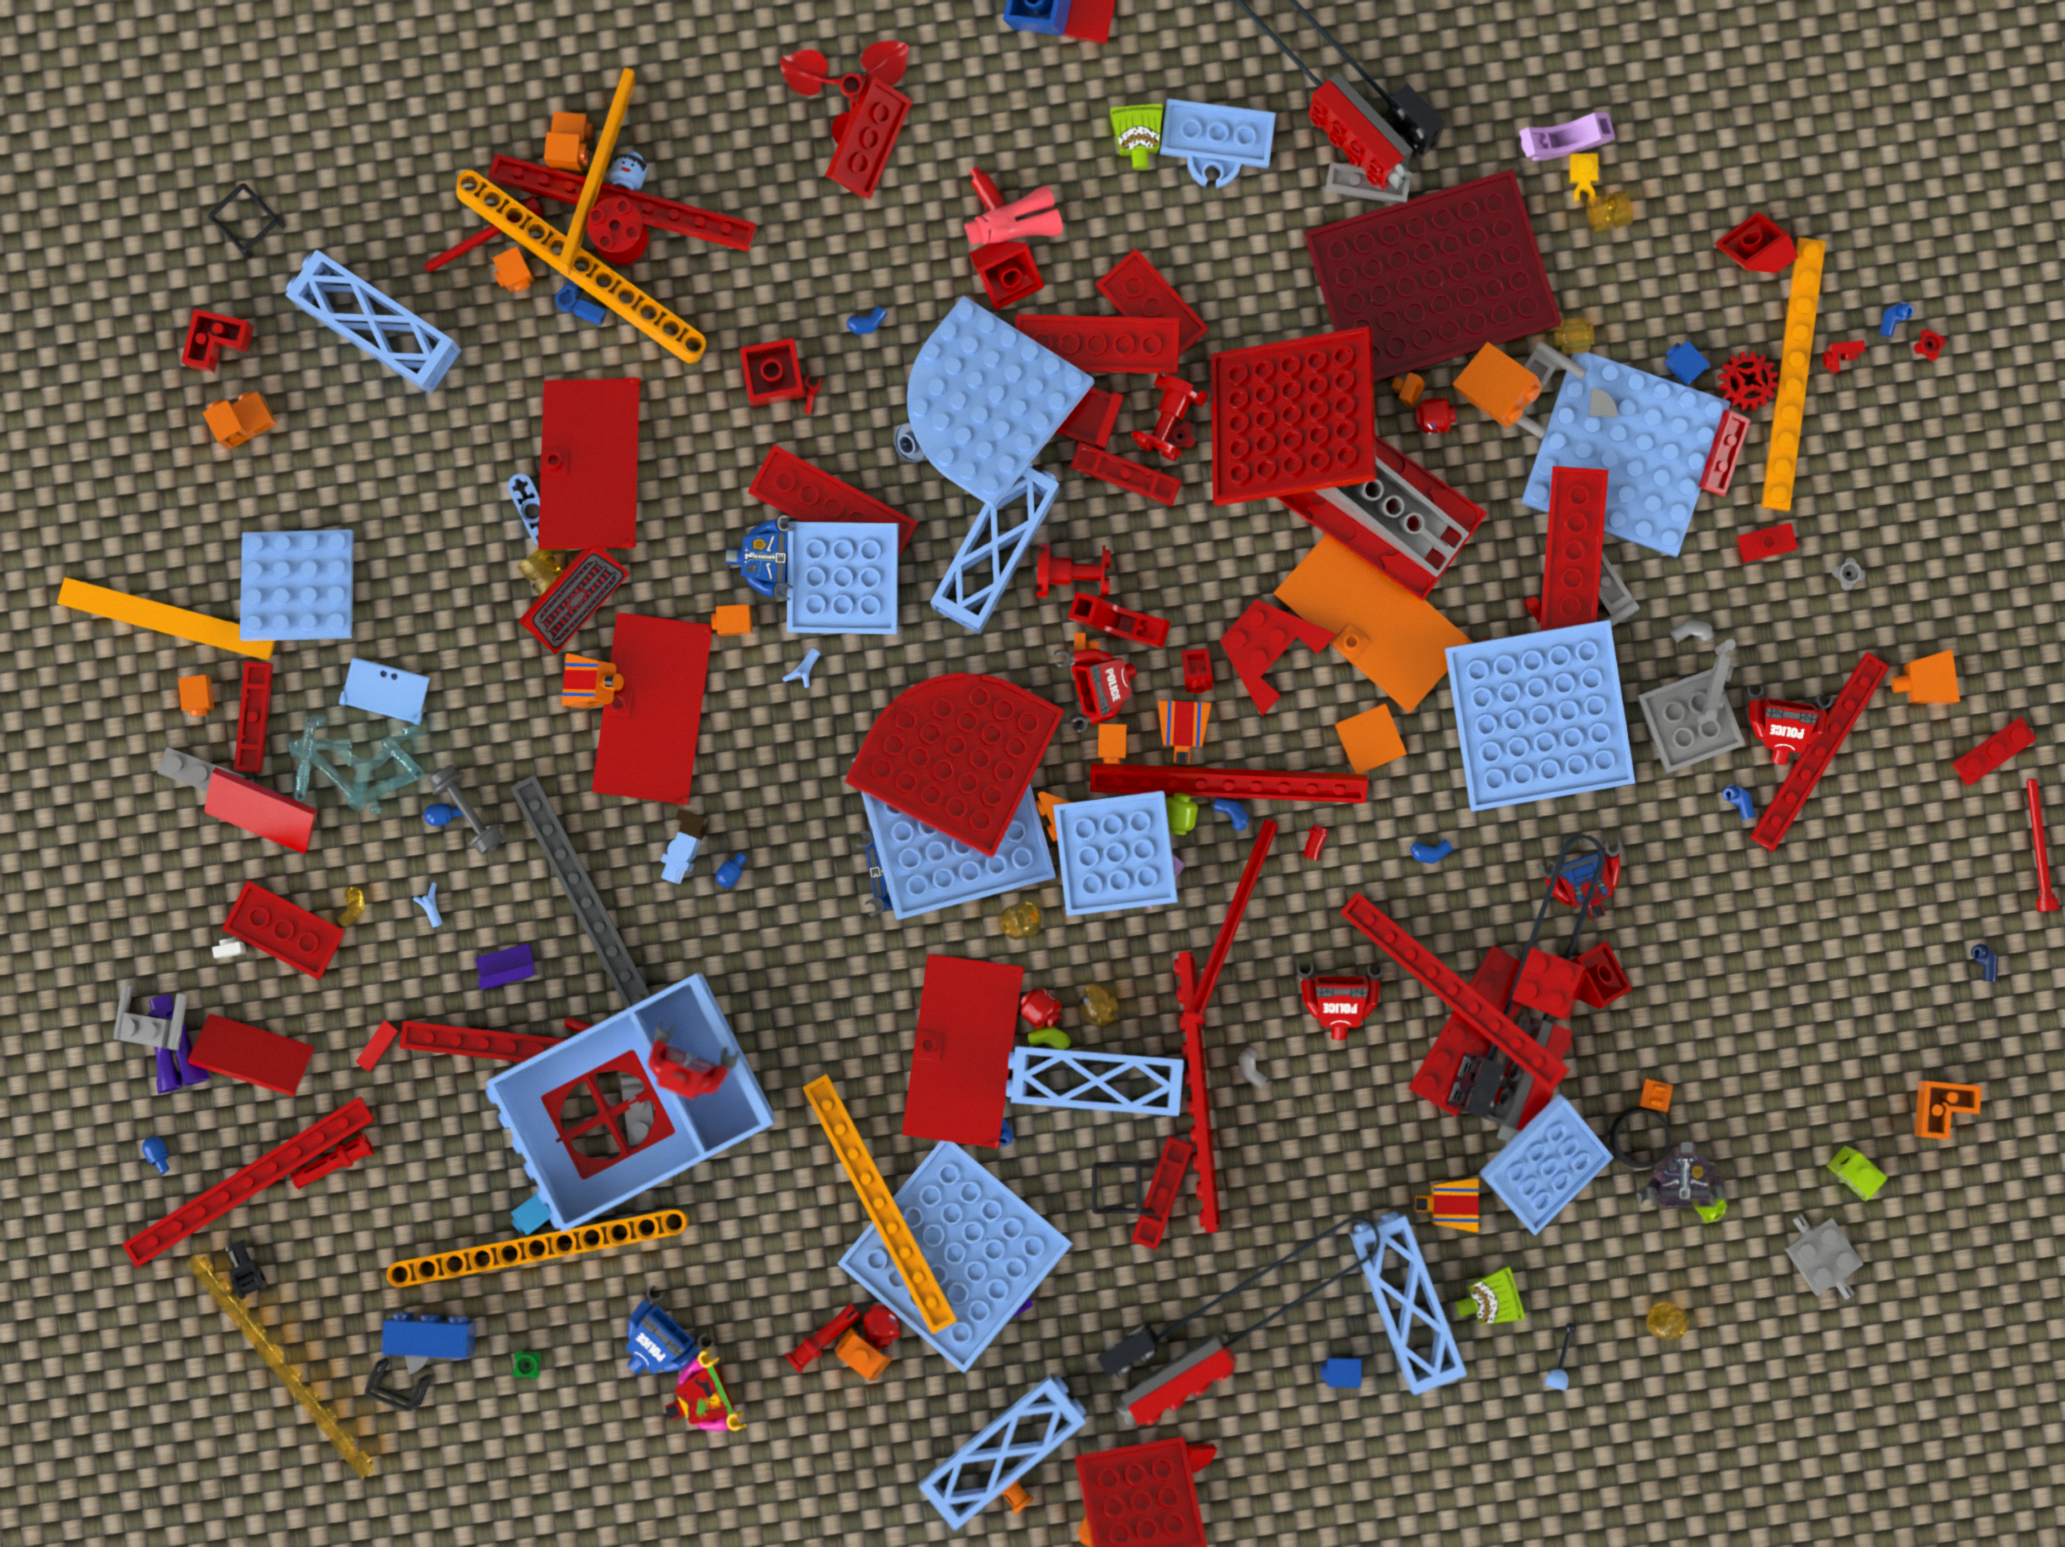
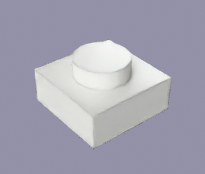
M236 938L220 940V946L212 947L214 958L217 959L247 953L245 942H236Z

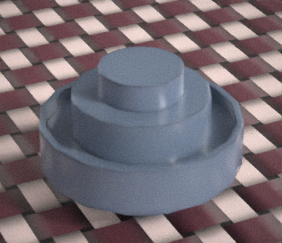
M910 422L900 425L894 434L895 447L900 456L913 463L925 459L926 455L916 441Z

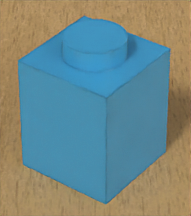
M536 1193L511 1212L514 1217L511 1222L519 1233L525 1232L526 1235H530L550 1220L549 1214L552 1211L548 1203L543 1204Z

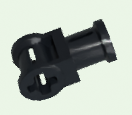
M245 1239L222 1249V1252L227 1254L233 1269L229 1270L234 1290L241 1300L245 1299L247 1294L258 1289L265 1290L268 1288L265 1275L258 1266L256 1259L250 1260L244 1246L246 1244ZM254 1280L253 1283L245 1285L246 1283Z

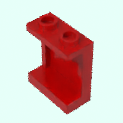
M1091 387L1055 434L1105 451L1124 396L1115 392L1112 395Z

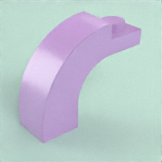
M1591 113L1562 125L1544 128L1528 127L1519 131L1522 139V149L1526 153V157H1532L1533 161L1555 159L1579 153L1615 139L1608 113Z

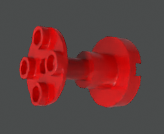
M608 198L596 204L589 211L587 222L588 234L595 244L597 251L605 260L624 266L638 261L643 256V252L649 243V232L646 225L642 223L638 209L624 198Z
M1158 373L1153 385L1164 392L1157 408L1161 413L1152 435L1139 431H1132L1131 435L1133 436L1132 439L1137 442L1136 445L1150 452L1154 448L1161 451V456L1176 462L1177 458L1182 456V452L1167 443L1176 420H1183L1189 404L1204 407L1208 395L1203 390H1200L1199 394L1193 391L1194 385L1168 374H1165L1163 378L1162 374Z
M1039 543V550H1044V553H1038L1037 588H1042V591H1037V598H1048L1049 584L1071 585V580L1101 581L1100 598L1103 599V596H1109L1110 578L1104 577V569H1110L1111 550H1105V545L1102 546V564L1071 563L1072 558L1050 557V543Z

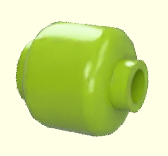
M1174 793V797L1166 798L1169 831L1172 834L1186 835L1187 831L1195 827L1198 805L1190 800L1191 796L1188 794Z

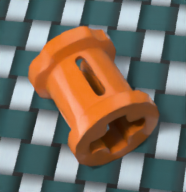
M1018 1479L999 1494L1003 1495L1012 1506L1014 1514L1018 1513L1034 1499L1032 1495L1028 1496L1019 1485Z

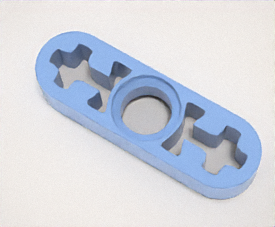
M516 474L509 480L508 490L533 542L538 546L539 528L535 526L532 529L531 525L539 524V516L535 519H529L525 514V510L530 504H537L539 506L540 496L533 481L527 475ZM519 480L523 483L528 482L525 491L529 497L534 494L535 498L525 500L519 491H514L517 487L516 482ZM520 500H525V501L520 505L519 501H520Z

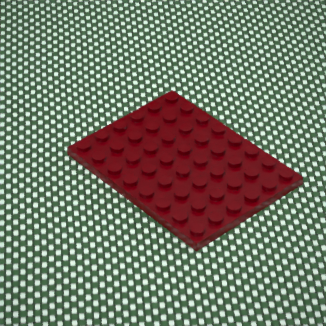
M1513 169L1303 233L1333 331L1338 332L1369 326L1372 330L1374 383L1480 351L1487 342L1497 346L1562 325Z

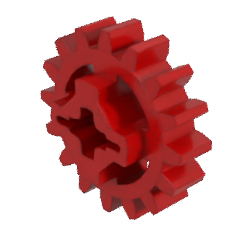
M1742 351L1739 353V360L1731 356L1728 359L1731 365L1725 363L1722 365L1721 369L1726 373L1718 375L1717 379L1724 382L1718 387V390H1725L1726 394L1722 399L1727 400L1730 398L1732 400L1731 408L1740 404L1742 412L1746 410L1747 406H1750V409L1755 411L1758 407L1757 403L1764 407L1768 404L1766 398H1774L1775 394L1771 389H1776L1779 386L1778 383L1773 382V379L1778 376V372L1771 373L1770 369L1774 364L1772 362L1766 365L1764 363L1765 355L1757 359L1755 351H1752L1749 357H1746V354ZM1742 364H1751V365H1752L1750 368H1747V369H1742L1741 367H1739V368L1737 367V366L1742 365ZM1761 371L1764 374L1766 383L1762 381ZM1747 376L1752 378L1751 385L1748 387L1744 385ZM1730 380L1733 381L1735 384V392L1732 389ZM1747 394L1759 395L1753 399L1744 398Z

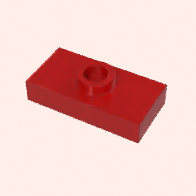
M1791 523L1736 537L1743 563L1798 549Z

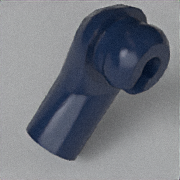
M1985 944L1973 946L1971 955L1983 966V981L1997 982V955Z

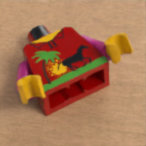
M708 1347L681 1372L678 1377V1387L675 1388L678 1400L665 1405L666 1412L671 1421L686 1415L690 1425L696 1424L702 1430L719 1432L731 1429L737 1431L747 1426V1424L742 1425L738 1422V1416L743 1415L744 1412H736L715 1364L719 1361V1357L711 1359L708 1352L713 1348Z

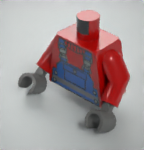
M1616 837V844L1612 847H1609L1607 839L1603 840L1607 853L1605 854L1604 865L1587 910L1590 920L1606 916L1601 900L1611 897L1612 891L1617 888L1621 871L1619 853L1622 850L1618 837ZM1597 852L1562 864L1552 896L1564 905H1571L1573 910L1582 907L1598 865L1599 853ZM1548 858L1550 865L1547 869H1544L1540 863L1537 864L1538 870L1544 875L1547 887L1550 884L1556 867V863L1551 858Z

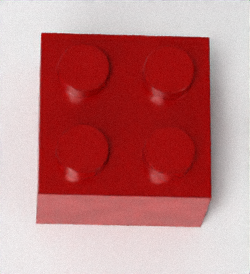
M794 338L739 348L749 402L752 407L806 397Z
M1531 947L1512 1000L1569 1022L1588 969Z

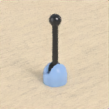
M1571 1322L1565 1326L1567 1333L1558 1368L1550 1371L1545 1381L1546 1386L1564 1391L1567 1390L1568 1376L1563 1368L1572 1333L1576 1331V1325Z

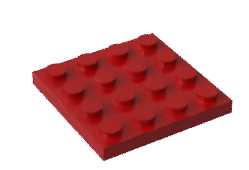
M1184 1436L1074 1457L1092 1547H1208Z

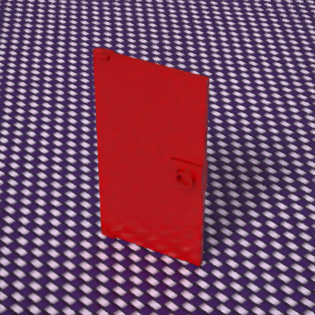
M640 378L544 380L538 549L636 548Z
M617 612L610 663L616 665V674L622 675L624 684L621 690H614L612 703L605 704L603 707L592 786L593 793L681 804L683 806L689 805L711 636L713 633L712 625Z
M928 954L902 1128L903 1136L999 1149L1007 1080L1010 1070L1008 1069L1009 1052H1012L1025 967Z

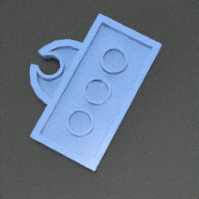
M1167 99L1160 155L1187 158V166L1192 178L1204 187L1207 184L1205 170L1209 167L1217 168L1220 171V177L1216 180L1215 184L1216 188H1221L1230 184L1235 179L1241 165L1268 169L1276 113Z

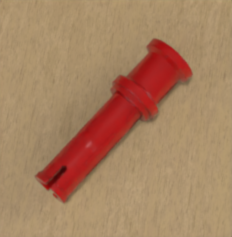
M362 1132L358 1135L357 1139L345 1145L339 1144L335 1152L291 1173V1180L299 1190L342 1166L351 1167L355 1161L362 1157L374 1155L373 1146L365 1133Z
M851 1303L811 1338L810 1336H805L802 1339L803 1343L794 1351L784 1354L799 1374L803 1372V1367L812 1359L821 1357L823 1353L821 1350L862 1317L858 1311L849 1318L847 1317L855 1310Z

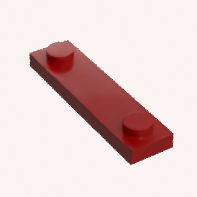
M1079 442L1069 467L1080 473L1170 507L1173 506L1182 482L1180 479Z
M244 661L234 771L263 774L274 668L272 663Z
M1171 1136L1167 1137L1142 1207L1154 1209L1155 1214L1139 1215L1131 1238L1132 1242L1155 1250L1158 1249L1193 1151V1144Z

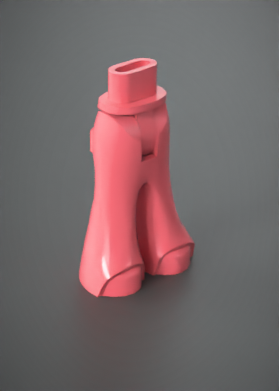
M1044 185L1013 203L975 217L974 222L965 224L970 244L982 242L983 245H986L988 243H1000L1016 238L1037 235L1048 237L1061 236L1062 220L1058 209L1051 210L1055 205V199L1050 188ZM1051 210L1019 221L1015 220L1028 214Z

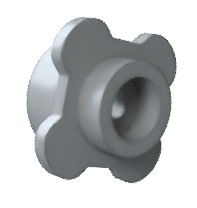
M1847 558L1843 565L1840 567L1836 566L1832 570V575L1839 579L1843 590H1850L1853 584L1858 581L1862 582L1865 579V572L1861 571L1854 558ZM1848 571L1851 572L1850 577L1846 575Z

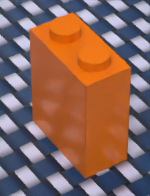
M1489 342L1483 346L1452 383L1459 395L1507 429L1512 423H1516L1521 418L1523 410L1530 402L1538 398L1543 387L1536 375Z

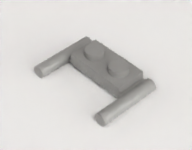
M1540 341L1524 365V368L1538 377L1543 386L1541 391L1556 371L1558 365L1581 380L1587 373L1585 368ZM1533 401L1523 410L1521 418L1516 423L1542 439L1547 429L1525 416L1535 402Z
M1602 552L1599 599L1608 613H1610V616L1603 620L1609 619L1611 627L1638 611L1640 607Z
M1732 639L1724 641L1715 648L1718 656L1715 659L1702 708L1703 713L1697 717V722L1701 725L1716 719V711L1718 708L1722 709L1726 698V692H1722L1725 681H1730L1733 672V666L1729 665L1731 657H1727L1725 654L1736 646L1735 641Z
M122 984L113 1039L179 1050L188 995L177 993L172 1020L129 1013L133 985Z
M633 1075L621 1076L623 1101L629 1099V1102L637 1099L635 1095L644 1090L641 1080ZM649 1100L641 1104L637 1101L629 1105L631 1109L625 1111L628 1143L632 1148L638 1147L643 1142L653 1125V1103Z

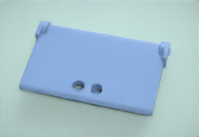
M353 657L344 691L341 692L339 704L357 707L420 725L423 716L422 708L430 677Z

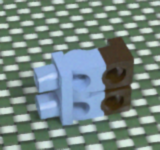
M678 809L675 819L682 821L676 838L668 846V854L663 853L661 862L666 863L661 878L681 884L685 871L692 872L695 864L690 862L697 855L710 820L686 810Z

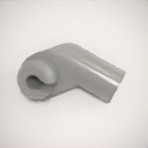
M1690 619L1670 631L1671 636L1677 643L1689 635L1698 636L1703 642H1707L1713 637L1712 626L1708 622Z
M1249 1047L1244 1049L1238 1057L1239 1071L1245 1079L1260 1089L1268 1078L1256 1070L1255 1059L1258 1057L1255 1049Z

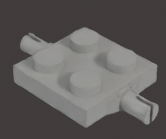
M1803 1214L1794 1217L1792 1221L1801 1234L1795 1242L1784 1249L1815 1296H1819L1827 1289L1837 1286L1844 1299H1849L1855 1293L1846 1279L1852 1272L1861 1267L1863 1263L1833 1218H1828L1818 1226L1810 1227Z

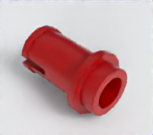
M1313 825L1312 829H1308L1310 834L1301 856L1319 861L1325 839H1329V836L1327 835V829Z

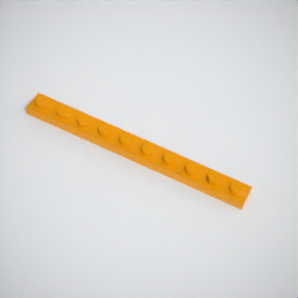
M1800 237L1796 240L1795 250L1798 258L1794 260L1777 382L1779 386L1776 390L1761 508L1790 511L1826 241Z
M825 1074L802 1088L931 1333L935 1334L957 1322L958 1320L829 1075Z

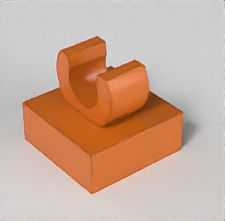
M1409 372L1406 381L1395 377L1391 388L1395 389L1394 392L1400 394L1399 398L1404 405L1415 409L1425 382L1419 375Z
M1074 633V650L1093 648L1099 650V641L1086 642V633Z
M1644 1079L1639 1106L1668 1112L1673 1085Z

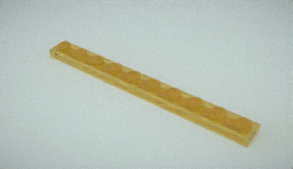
M197 1254L194 1255L187 1262L188 1268L361 1480L367 1477L373 1471L370 1467L373 1462L364 1451L360 1453L353 1446L355 1440L346 1429L343 1431L339 1429L335 1424L338 1419L328 1407L325 1410L317 1402L320 1397L311 1386L307 1388L300 1381L302 1375L293 1364L290 1366L286 1364L282 1359L285 1354L276 1343L271 1345L264 1337L267 1335L266 1330L258 1321L255 1323L251 1321L247 1316L250 1312L241 1300L236 1302L229 1294L232 1292V1289L223 1278L218 1280L212 1273L215 1269L206 1257L201 1259Z

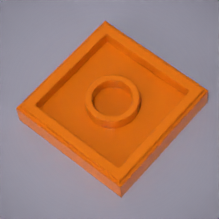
M1386 703L1334 725L1355 774H1361L1407 755Z

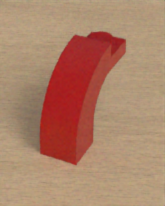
M1076 592L1068 616L1069 619L1099 632L1137 644H1146L1162 649L1171 624L1166 619L1137 613L1111 604L1100 597Z

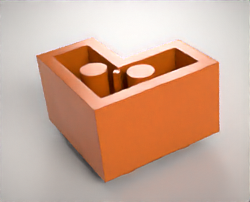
M553 111L551 132H547L544 160L549 168L567 173L583 174L584 166H589L590 150H587V139H592L593 124L589 123L586 114Z
M248 391L238 397L239 401L234 404L222 399L214 401L207 406L208 410L202 412L216 440L229 450L277 425L265 399L257 391L254 393L253 391Z
M1918 1081L1914 1136L1950 1140L1952 1112L1980 1114L1982 1086Z

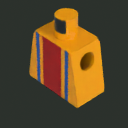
M1467 1178L1432 1184L1431 1196H1415V1212H1431V1223L1435 1225L1478 1232L1479 1179Z

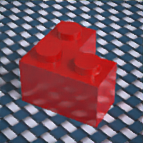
M194 309L181 362L188 368L215 374L221 347L248 353L254 326L245 320Z

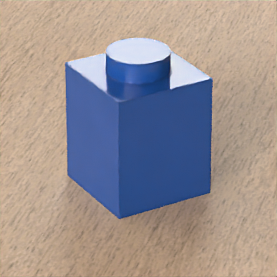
M1688 340L1682 346L1677 342L1666 353L1669 358L1663 363L1684 386H1688L1710 365Z
M1326 1356V1363H1321V1380H1325L1327 1387L1361 1388L1362 1359L1360 1357Z

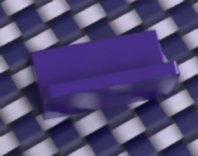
M529 944L476 958L480 978H478L480 990L537 976Z

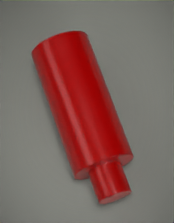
M978 166L969 171L974 179L971 181V185L987 211L1007 205L987 172L982 173Z

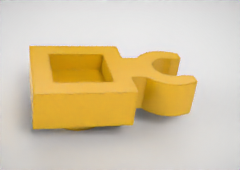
M1570 154L1569 182L1577 183V188L1573 193L1575 202L1579 201V193L1581 191L1588 193L1589 202H1592L1595 198V190L1590 183L1598 182V154Z

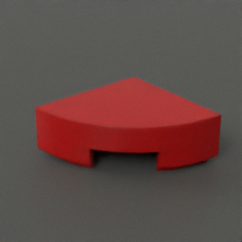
M1214 1444L1188 1445L1187 1452L1192 1474L1204 1469L1212 1461L1217 1451Z

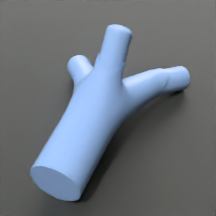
M811 648L801 664L789 675L784 676L783 680L786 682L802 676L804 687H810V671L820 653Z
M434 882L431 884L428 896L424 895L422 898L415 896L413 898L415 902L425 909L433 928L443 924L436 907L435 890L437 884Z

